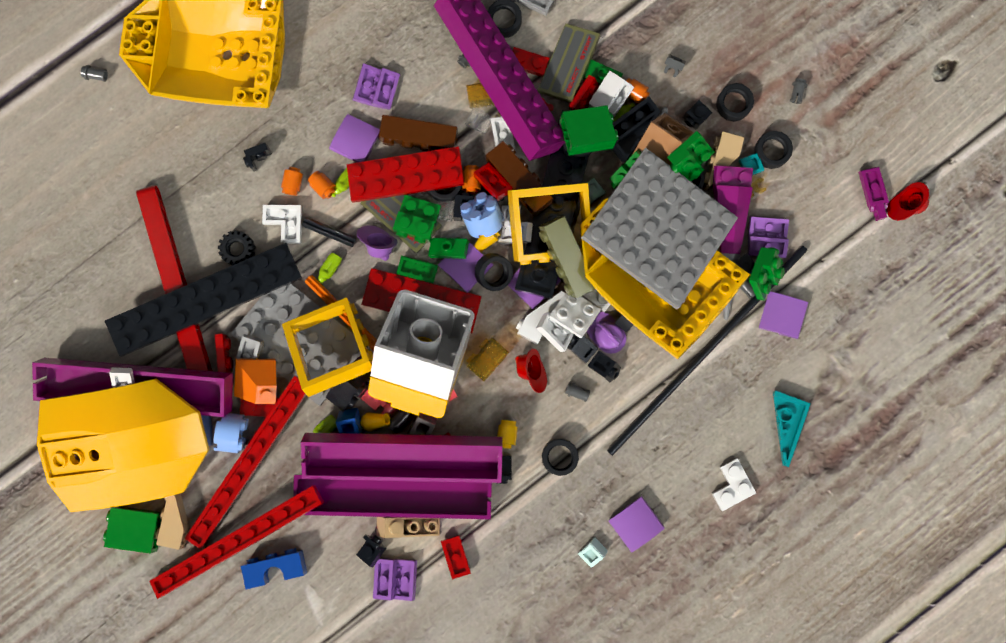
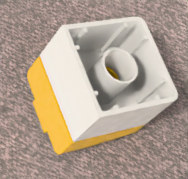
M409 290L399 291L374 347L368 389L369 395L391 403L390 407L418 416L419 413H423L436 418H442L465 356L474 320L473 311Z

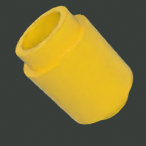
M501 420V424L498 425L497 437H502V448L511 449L512 445H516L518 427L515 421Z

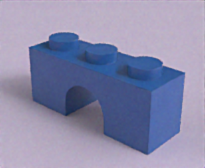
M296 548L285 550L283 555H277L276 552L265 555L266 559L258 560V557L247 559L246 563L241 566L245 589L269 583L268 571L270 567L279 568L283 572L284 580L307 574L303 550L297 551Z

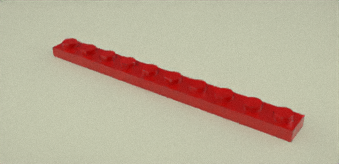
M294 375L184 538L197 548L202 549L306 396L301 388L298 376Z
M316 485L307 488L150 580L149 582L157 599L162 598L322 505L324 501Z

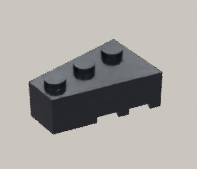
M650 96L613 122V127L618 132V141H616L612 150L623 164L636 149L650 123L661 112Z

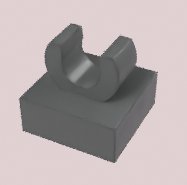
M669 54L665 61L667 66L664 69V73H667L669 68H673L675 70L673 77H676L679 70H683L686 61Z

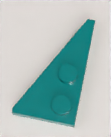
M775 390L773 391L781 460L783 466L789 467L811 403Z

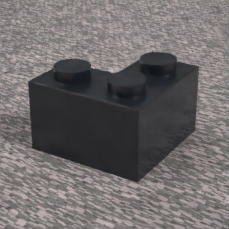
M360 355L355 361L362 359V356ZM371 372L332 387L326 398L342 412L348 407L352 408L359 400L357 397H360L365 391V386L369 387Z

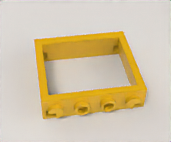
M588 183L508 190L514 261L520 262V265L532 264L531 260H539V263L551 262L548 252L523 254L519 198L579 192L581 219L583 222L591 214Z
M347 297L282 324L301 388L308 397L371 372L373 353L367 349V346L370 345L365 334L362 335L363 324L360 318H356L355 314H358V310L355 304H351ZM347 313L362 359L311 380L296 333Z

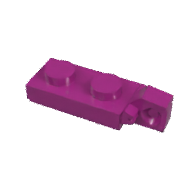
M874 167L860 170L858 173L869 211L873 212L876 221L887 218L885 209L888 208L887 203H889L880 168Z

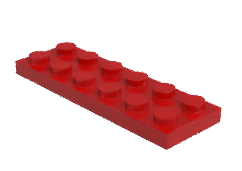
M459 146L347 164L352 203L465 185Z
M371 268L362 306L390 312L398 292L409 290L473 311L474 320L470 332L471 334L473 333L482 296Z

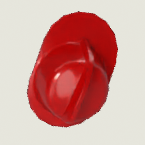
M915 182L907 186L889 202L887 208L888 216L893 220L900 221L911 217L913 214L924 212L929 205L930 199L927 185L922 182Z
M532 348L527 354L516 356L517 373L520 378L529 381L536 393H542L547 386V375L538 350Z

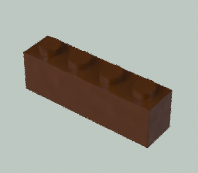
M382 115L379 139L384 145L394 146V144H398L406 149L417 147L425 152L456 147L458 135L457 126Z
M502 141L486 154L487 163L489 162L512 186V190L543 187L539 183V177L527 169V163L515 155L516 151L510 144L507 145ZM553 194L522 197L519 200L536 217L552 204Z

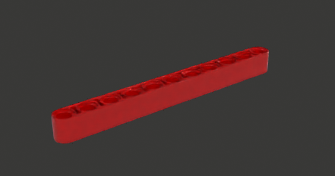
M152 185L136 191L163 288L165 294L186 286L187 282L157 185ZM199 324L178 332L177 336L187 369L212 371Z

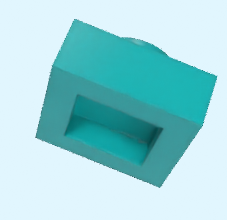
M757 153L738 161L740 167L753 168L752 176L764 171Z

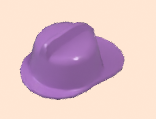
M362 226L357 230V237L366 244L370 256L381 258L384 261L389 259V255L398 243L397 239L376 226Z
M599 312L586 332L602 351L609 354L617 353L625 346L626 333L615 324L616 320L611 315Z

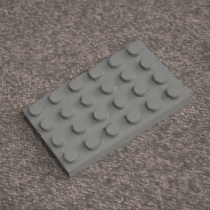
M290 283L261 296L231 335L240 342L244 334L263 340L259 358L276 359V371L290 382L294 375H298L282 324L321 307ZM334 318L296 333L311 380L346 366L361 355L354 334ZM331 388L309 398L321 406L327 399L326 395Z

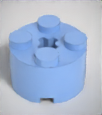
M485 192L477 194L474 200H469L460 206L461 216L467 230L475 238H479L478 235L492 236L503 226L504 217L497 200Z
M229 413L222 417L221 421H217L214 433V443L217 446L214 447V451L239 453L242 449H245L246 438L243 437V432L248 429L249 418H245L243 414Z

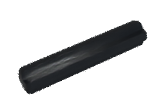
M305 217L302 226L350 247H353L356 243V238L352 235L308 217Z

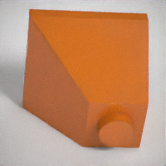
M236 358L234 396L254 404H275L277 387L276 359Z

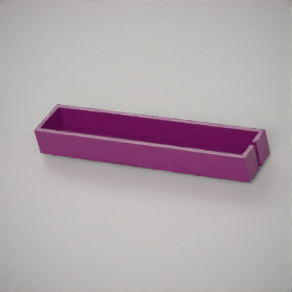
M437 0L433 6L528 160L531 161L557 152L565 143L563 131L481 0Z
M46 357L32 362L33 380L47 376V378L33 383V401L113 388L109 372L114 367L132 368L135 383L157 378L199 410L201 415L225 417L232 411L233 373Z
M305 433L301 440V459H303L301 462L302 479L501 483L502 437Z
M302 474L294 475L293 497L307 488L316 485L324 501L322 505L304 515L491 519V500H488V497L492 496V483L302 479Z

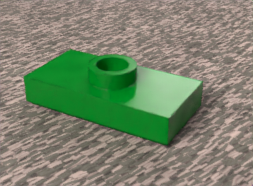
M591 60L584 79L591 75L596 78L598 85H601L609 71L621 78L623 73Z
M432 238L428 256L430 258L466 259L469 241L464 238Z
M401 255L396 274L434 284L438 265Z

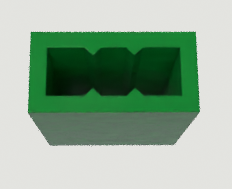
M608 105L562 113L560 125L568 155L613 149L616 141H618V132L613 127V115L609 112Z
M122 506L111 507L106 517L108 526L103 535L104 547L149 554L157 552L158 545H156L157 539L155 536L157 529L161 526V512Z

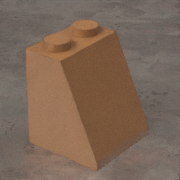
M664 113L650 123L633 154L638 149L642 152L646 147L665 163L671 165L672 163L667 157L694 132Z

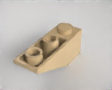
M723 131L719 137H715L713 143L715 153L709 158L708 165H710V169L704 175L705 190L713 184L714 166H730L740 156L744 137Z
M181 493L164 497L166 504L160 514L161 526L157 529L155 536L157 539L156 545L178 550L186 546L187 540L184 538L190 528Z
M377 517L376 536L382 538L440 536V518Z

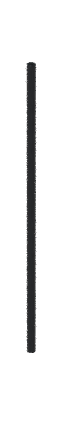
M801 246L783 265L785 269L784 275L808 251L806 247ZM756 296L752 297L607 450L610 455L613 456L756 306L760 301Z

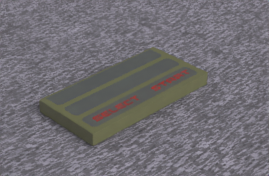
M565 23L538 92L571 103L580 88L601 37L600 33Z
M404 195L362 201L360 203L396 235V232L393 231V226L397 213L400 211ZM438 221L436 223L433 236L442 227V225ZM397 236L416 254L427 243L414 241L415 238L407 236V238Z

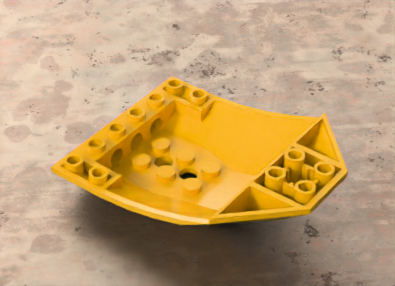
M144 0L124 18L119 55L151 95L213 105L269 108L281 78L285 46L283 0ZM226 51H232V57L229 60H224L223 54ZM245 53H250L249 59L243 61V55Z
M609 198L604 199L580 224L581 237ZM581 239L586 279L627 320L676 359H679L700 338L750 276L749 273L719 251H716L689 292L685 302L676 310Z
M157 378L104 390L40 400L37 433L39 455L47 483L70 512L135 504L183 493L210 450L200 411ZM92 450H96L99 453L98 460L92 457ZM75 454L79 456L80 461L76 460Z

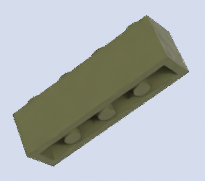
M558 216L539 226V236L544 243L546 242L549 248L547 250L548 255L557 265L555 269L558 276L563 278L565 282L564 289L567 295L579 298L594 290L593 285L585 277L583 255L565 216Z

